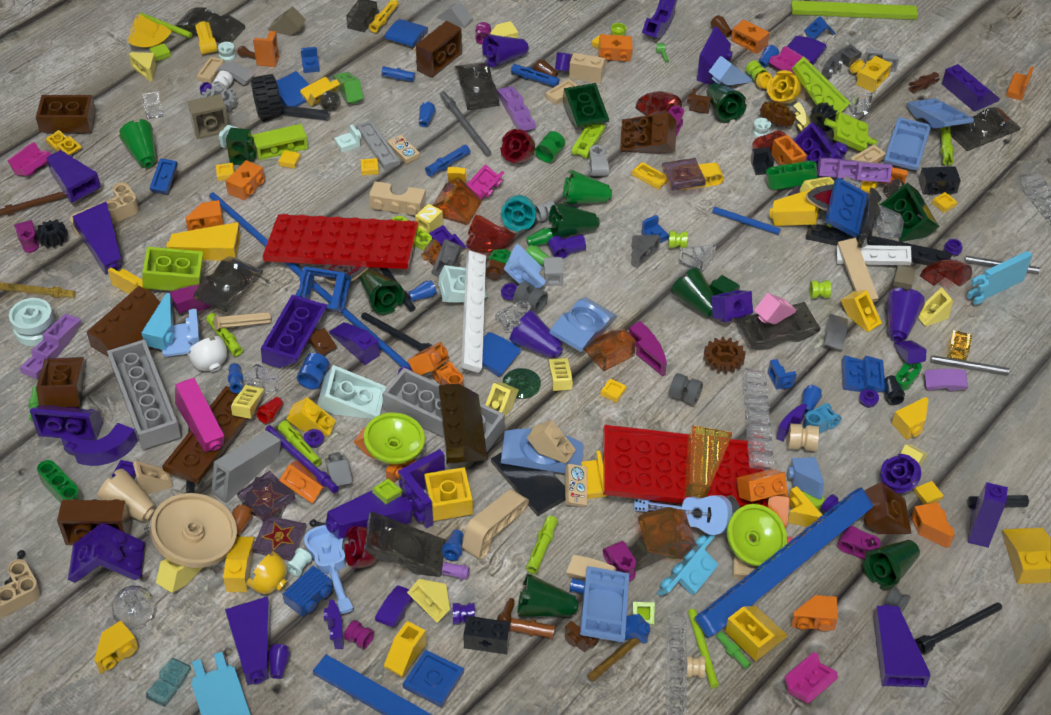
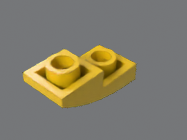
M60 130L46 138V143L56 151L62 150L70 156L82 149V146L71 136L67 138Z
M448 167L449 185L465 187L468 183L466 168Z

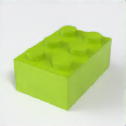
M147 246L142 272L143 288L174 291L200 284L203 270V251Z

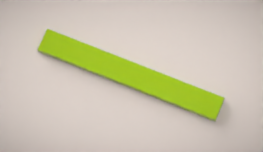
M794 0L791 3L793 15L917 20L918 18L917 6Z

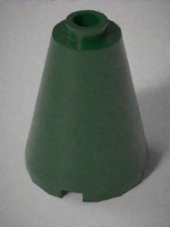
M713 83L707 88V96L711 97L712 107L720 120L728 123L733 119H739L744 114L747 106L745 104L746 97L741 92L718 83Z
M558 203L550 208L549 222H552L550 230L553 237L560 236L565 238L589 233L599 227L600 220L595 213Z
M698 267L692 268L686 272L688 274L686 277L677 279L671 288V293L705 318H713L711 296L714 293L702 271Z
M372 269L366 270L361 275V284L371 308L376 313L387 315L396 311L395 308L398 305L401 306L405 293L398 282Z
M905 540L874 548L865 554L866 559L863 561L864 571L872 583L877 582L881 585L879 588L891 589L900 582L920 556L919 547L912 540Z
M526 574L522 584L526 585V587L524 586L522 592L520 591L517 607L519 617H571L573 613L576 614L579 601L576 600L575 595L532 574Z

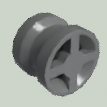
M895 587L888 595L884 605L899 606L901 612H903L911 597L907 594H901L900 590Z

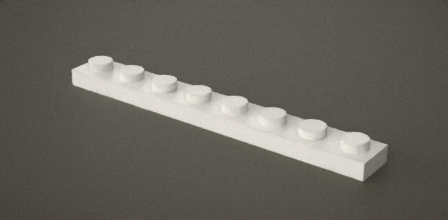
M469 250L466 255L461 368L479 373L482 369L486 255Z

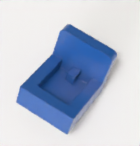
M640 614L627 616L625 640L638 638L642 644L647 643L648 635L650 634L649 623Z

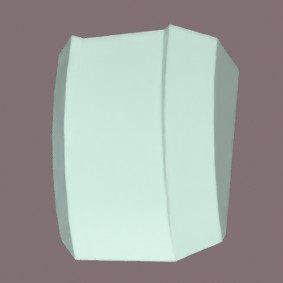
M444 265L438 282L442 302H464L466 268ZM485 288V298H486V297H488V295H487V291H486V288Z

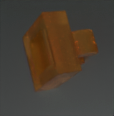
M437 239L431 240L427 247H425L424 253H421L422 258L425 261L429 260L432 265H435L441 249Z

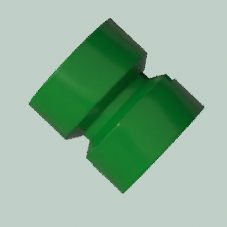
M556 131L548 132L535 148L536 156L545 163L553 162L565 147V139Z

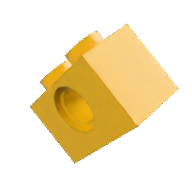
M874 56L857 72L856 78L858 79L856 85L874 92L889 77L892 63Z

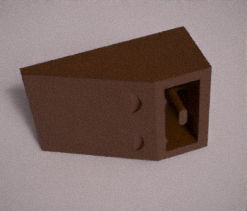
M669 112L622 119L620 151L654 154L675 152L677 120Z

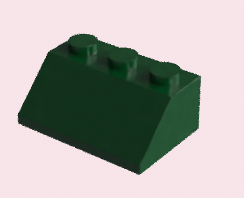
M908 182L880 204L902 242L926 238L940 227L919 191Z

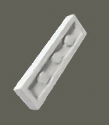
M837 245V264H844ZM859 245L866 265H911V246Z

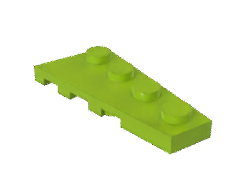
M804 56L791 68L816 105L821 102H828L829 106L833 105V109L838 110V113L842 112L850 104Z

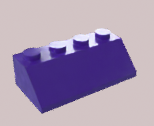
M292 294L261 347L262 363L281 368L297 362L327 309V305Z

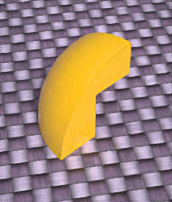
M137 14L130 28L131 33L127 38V42L138 47H152L163 42L172 30Z

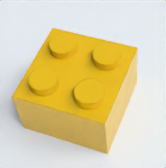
M465 467L424 474L426 494L432 500L433 521L473 514V499Z

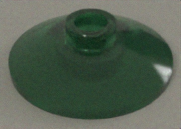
M517 368L509 371L502 383L519 389L516 399L531 398L539 392L541 387L540 377L534 371L526 368Z

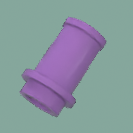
M444 562L442 567L444 572H442V575L457 577L463 581L468 579L470 567L466 566V564L457 565Z

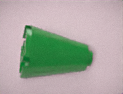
M139 119L140 122L135 123L133 120L129 121L119 130L120 140L141 167L150 168L156 162L152 124L144 119Z
M574 170L567 172L570 173V176L566 177L564 182L563 197H566V201H563L564 205H573L574 203H606L608 199H611L612 189H610L609 185Z

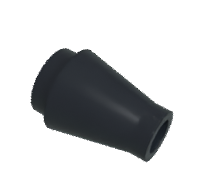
M887 376L884 379L886 400L892 405H898L904 401L905 392L895 376Z

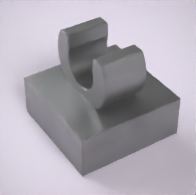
M851 44L839 50L842 52L841 58L844 59L843 64L845 66L861 58L862 52Z

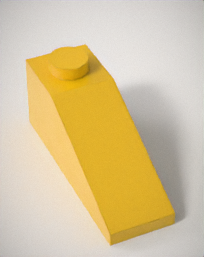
M236 536L234 546L227 554L223 580L226 592H248L246 583L250 578L255 537Z

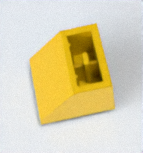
M743 606L728 618L725 630L755 661H758L788 636L757 606Z

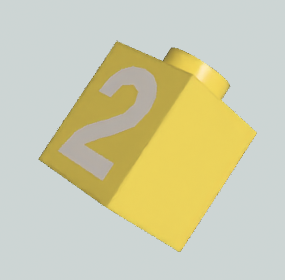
M427 204L415 215V221L419 223L421 229L429 234L443 224V211Z

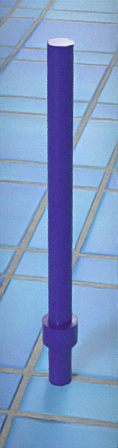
M271 425L265 428V431L267 430L281 440L280 445L316 477L318 483L326 486L333 493L338 491L339 487L326 472H322Z

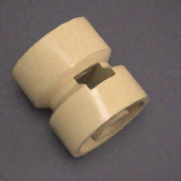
M790 423L787 448L800 450L803 447L804 450L816 452L819 440V426L809 425L803 428L801 424Z

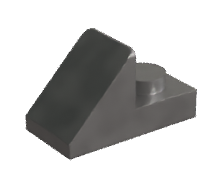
M634 235L631 246L633 249L631 265L638 268L658 251L661 236Z
M444 239L431 273L439 276L444 265L460 267L461 264L457 260L462 246Z

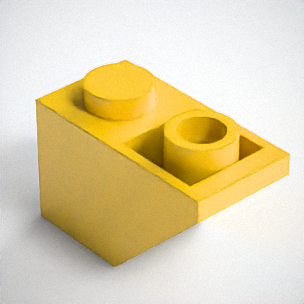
M308 397L294 403L286 418L301 431L307 432L311 429H317L324 436L330 435L336 422L332 416Z
M121 620L101 633L94 658L100 674L112 669L118 662L132 656L139 649L135 637Z
M406 621L393 640L384 663V668L403 677L427 645L426 630Z

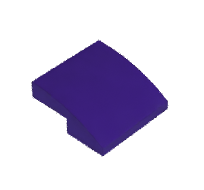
M795 36L787 46L809 59L812 65L827 48L826 44L804 36Z

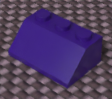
M714 27L699 55L697 81L710 85L717 83L712 79L713 75L709 73L720 56L727 61H731L733 55L731 43L718 27Z
M959 64L945 70L942 85L974 112L1000 100L998 96Z
M813 122L793 139L806 153V161L816 162L817 171L819 157L845 159L823 129Z
M44 405L30 409L37 434L42 437L62 438L65 433L84 440H97L103 425L99 410Z

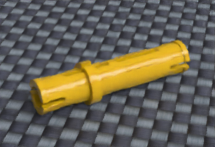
M390 0L383 10L374 17V21L369 25L371 32L376 33L381 26L386 24L388 17L399 6L397 0Z

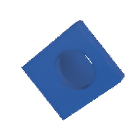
M821 16L804 30L813 39H816L827 28L834 35L836 34Z

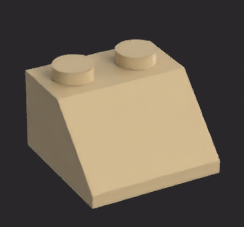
M573 53L570 61L569 78L601 84L608 60L598 56Z

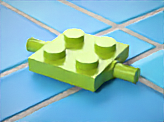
M842 112L837 113L835 122L828 118L824 121V125L833 129L834 140L840 143H844L861 152L867 149V143L877 145L878 140L868 135L869 124Z

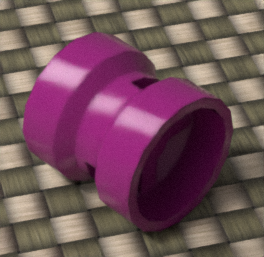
M480 22L476 25L475 39L477 43L482 44L483 39L487 38V35L491 33L490 24Z
M353 620L345 630L344 639L349 642H355L356 646L364 650L370 645L375 632L369 627L364 628L362 623L357 620Z

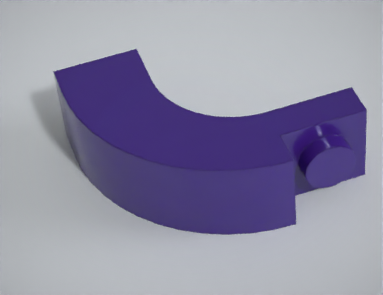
M660 0L653 17L646 18L642 33L661 38L673 20L677 0Z
M117 423L108 435L98 440H84L65 433L61 438L64 450L71 455H75L77 463L87 466H100L115 462L128 454L138 442L135 429Z

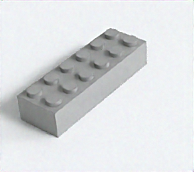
M145 339L108 350L107 353L112 370L142 450L180 438L181 434L177 419Z
M403 368L382 393L383 409L393 413L408 415L415 419L421 427L443 437L438 386L440 384ZM480 403L486 450L488 452L505 429V414Z

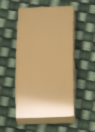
M573 555L566 574L572 578L585 579L587 566L616 571V568L602 561Z

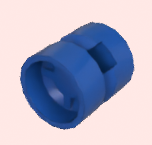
M309 353L296 377L299 384L308 389H318L329 369L330 363L328 359L319 353Z

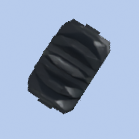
M821 102L811 110L810 118L823 131H828L832 128L824 125V121L828 118L835 122L838 110H834L833 105L829 106L828 102Z
M58 219L54 221L49 220V222L43 221L42 225H38L36 237L41 246H45L47 249L50 247L55 249L56 246H62V243L67 242L68 231L64 223L59 222Z

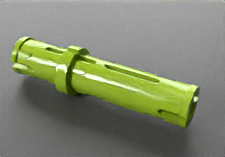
M950 126L947 127V130L946 127L940 128L942 144L940 153L943 156V164L946 165V161H948V166L954 163V147L952 146Z
M209 314L206 317L207 323H209L219 337H222L231 354L235 357L241 355L243 348L236 341V336L230 333L227 328L215 330L213 319L214 315L217 314Z
M284 420L278 425V430L287 438L286 440L316 467L322 463V459L305 442L302 434L290 425L289 421Z
M547 516L542 529L538 531L537 542L525 567L527 572L531 574L538 573L548 545L553 541V534L559 522L557 518Z

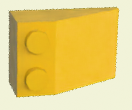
M1043 527L1002 529L1001 532L1017 584L1051 583V538Z

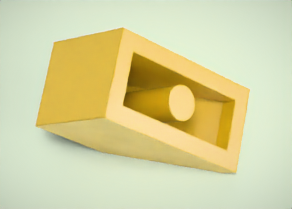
M868 290L853 291L841 299L847 316L866 332L882 324Z
M927 397L895 411L892 425L906 440L918 437L923 432L929 400Z

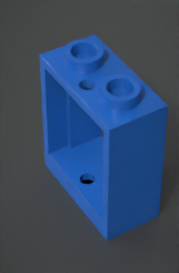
M304 266L300 274V286L296 296L309 299L314 276L336 279L331 305L325 304L327 305L326 310L344 313L352 277L343 272Z

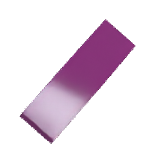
M198 284L169 292L173 306L178 314L193 308L199 312L231 299V295L223 284Z
M641 321L637 322L629 328L628 341L637 347L636 356L663 377L666 375L667 361L661 344L647 326Z

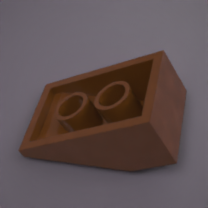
M84 357L44 359L36 386L39 406L66 408L80 406Z

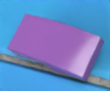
M934 369L925 371L926 388L928 391L948 388V391L968 389L966 370Z

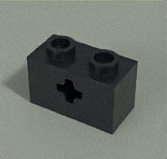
M956 166L922 168L918 180L923 195L942 194L944 192L947 194L957 193L961 182Z
M467 616L463 634L464 649L507 655L511 637V622Z

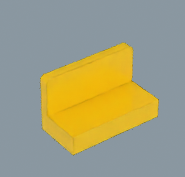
M323 77L301 89L300 93L312 107L336 94L340 83L337 79L330 82L327 77ZM326 91H329V94L325 98H321V95L327 93Z
M113 268L108 269L111 284L122 291L130 294L138 286L143 288L142 279L127 270L122 269L118 272Z
M600 450L596 451L597 460L581 462L582 466L587 467V499L607 497V495H603V462Z

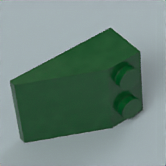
M596 83L564 88L563 104L567 115L577 128L609 122V117Z

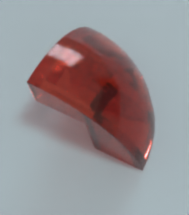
M654 91L640 97L635 109L647 116L657 110L668 112L673 106L682 107V102L673 93Z
M475 215L468 230L470 236L466 241V247L481 253L493 252V250L505 247L516 234L504 227L497 226L480 215Z
M940 260L925 267L920 277L933 286L946 277L961 287L971 279L972 267L958 260Z

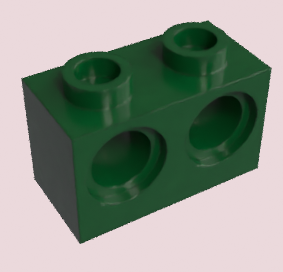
M230 127L226 137L230 163L241 166L246 160L249 162L255 160L256 150L253 149L254 137L251 136V130Z

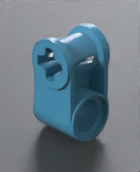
M825 403L807 412L803 428L809 425L819 426L820 434L835 428L841 422L842 417L839 414H835L829 403Z

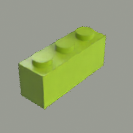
M302 124L252 135L254 137L253 146L258 160L281 156L284 150L298 152L308 149L307 135Z

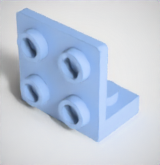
M516 244L504 270L519 284L527 281L534 285L535 289L544 286L546 281L539 274L542 267L519 244Z
M197 309L189 310V318H186V323L174 325V341L168 346L166 351L162 350L164 357L187 354V352L191 353L190 348L201 341Z

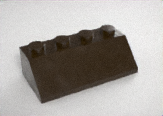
M459 383L438 385L447 464L488 460L479 394Z

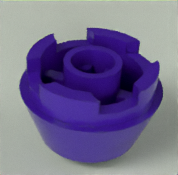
M898 454V456L884 461L881 467L880 478L885 485L896 493L906 494L917 487L921 478V467L911 456Z

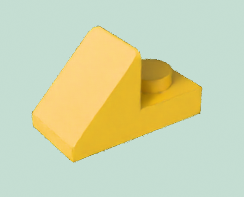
M798 486L790 489L789 505L792 510L789 512L787 522L804 527L810 526L822 514Z

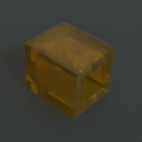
M953 330L947 358L967 361L972 334Z

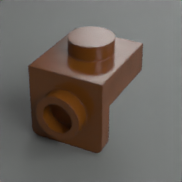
M693 88L692 94H688L687 104H690L689 111L709 114L711 97L696 95L697 89Z
M486 259L485 277L497 281L506 272L504 270L506 264L493 259Z
M316 328L307 343H311L316 353L325 355L337 347L325 328L321 330Z
M570 621L565 626L567 642L572 646L578 647L584 653L590 647L594 648L600 638L580 635V627L573 621Z

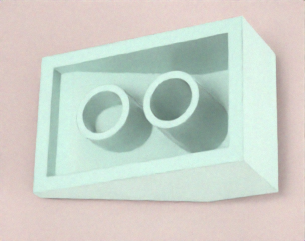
M333 365L324 377L317 405L324 411L334 415L373 419L380 415L383 403L382 393L386 390V386Z

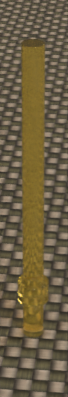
M0 282V290L51 295L54 298H75L76 291L65 290L62 287L53 286L52 288Z

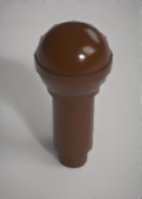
M245 46L238 48L237 54L240 57H250L256 60L255 52L249 51Z
M509 598L506 602L504 610L497 616V620L511 622V613L515 605L513 598Z

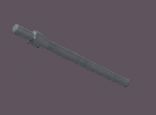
M442 91L440 96L444 100L445 106L454 113L486 157L491 156L492 152L457 108L453 98H450L445 91Z

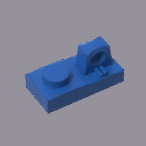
M160 158L149 188L151 192L168 195L178 166L177 161Z

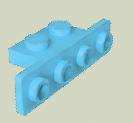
M703 534L695 541L696 546L689 549L683 555L685 559L672 568V575L666 577L659 586L661 588L657 592L659 596L669 593L678 581L691 595L700 589L719 565L705 550L715 535L708 534L705 536Z

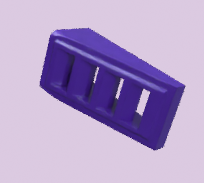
M912 340L894 342V347L907 364L926 361L927 350L920 344Z

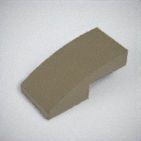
M898 265L893 286L910 290L913 285L916 267Z

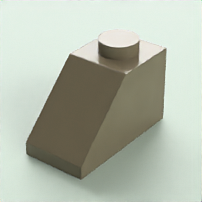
M292 6L274 19L268 30L289 36L295 32L298 34L304 28L303 24L306 19Z

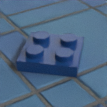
M425 649L403 682V689L442 708L464 674V668Z

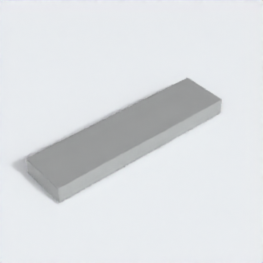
M372 120L356 125V130L360 131L361 137L374 156L378 158V162L384 170L400 165V160Z

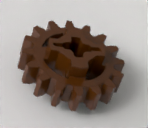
M765 101L759 110L760 114L763 115L762 117L777 126L791 127L796 119V114H793V111L789 110L788 106L776 101L773 103Z
M724 337L721 340L714 338V343L709 341L708 346H705L703 359L706 360V365L711 364V370L716 368L717 373H720L721 370H724L725 374L728 373V370L734 373L735 368L740 370L741 364L744 365L746 352L743 351V345L738 346L739 341L732 342V338L725 340Z

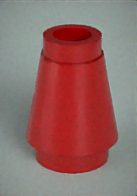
M274 397L260 406L256 413L258 420L264 424L273 422L283 406V401L279 397Z

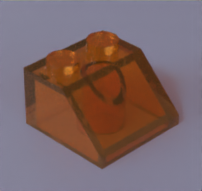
M457 177L444 185L432 206L443 211V219L468 225L482 200L460 177Z
M615 329L594 339L584 351L604 372L635 356L636 340L625 329Z
M666 507L638 516L648 552L682 559L696 545L684 510Z

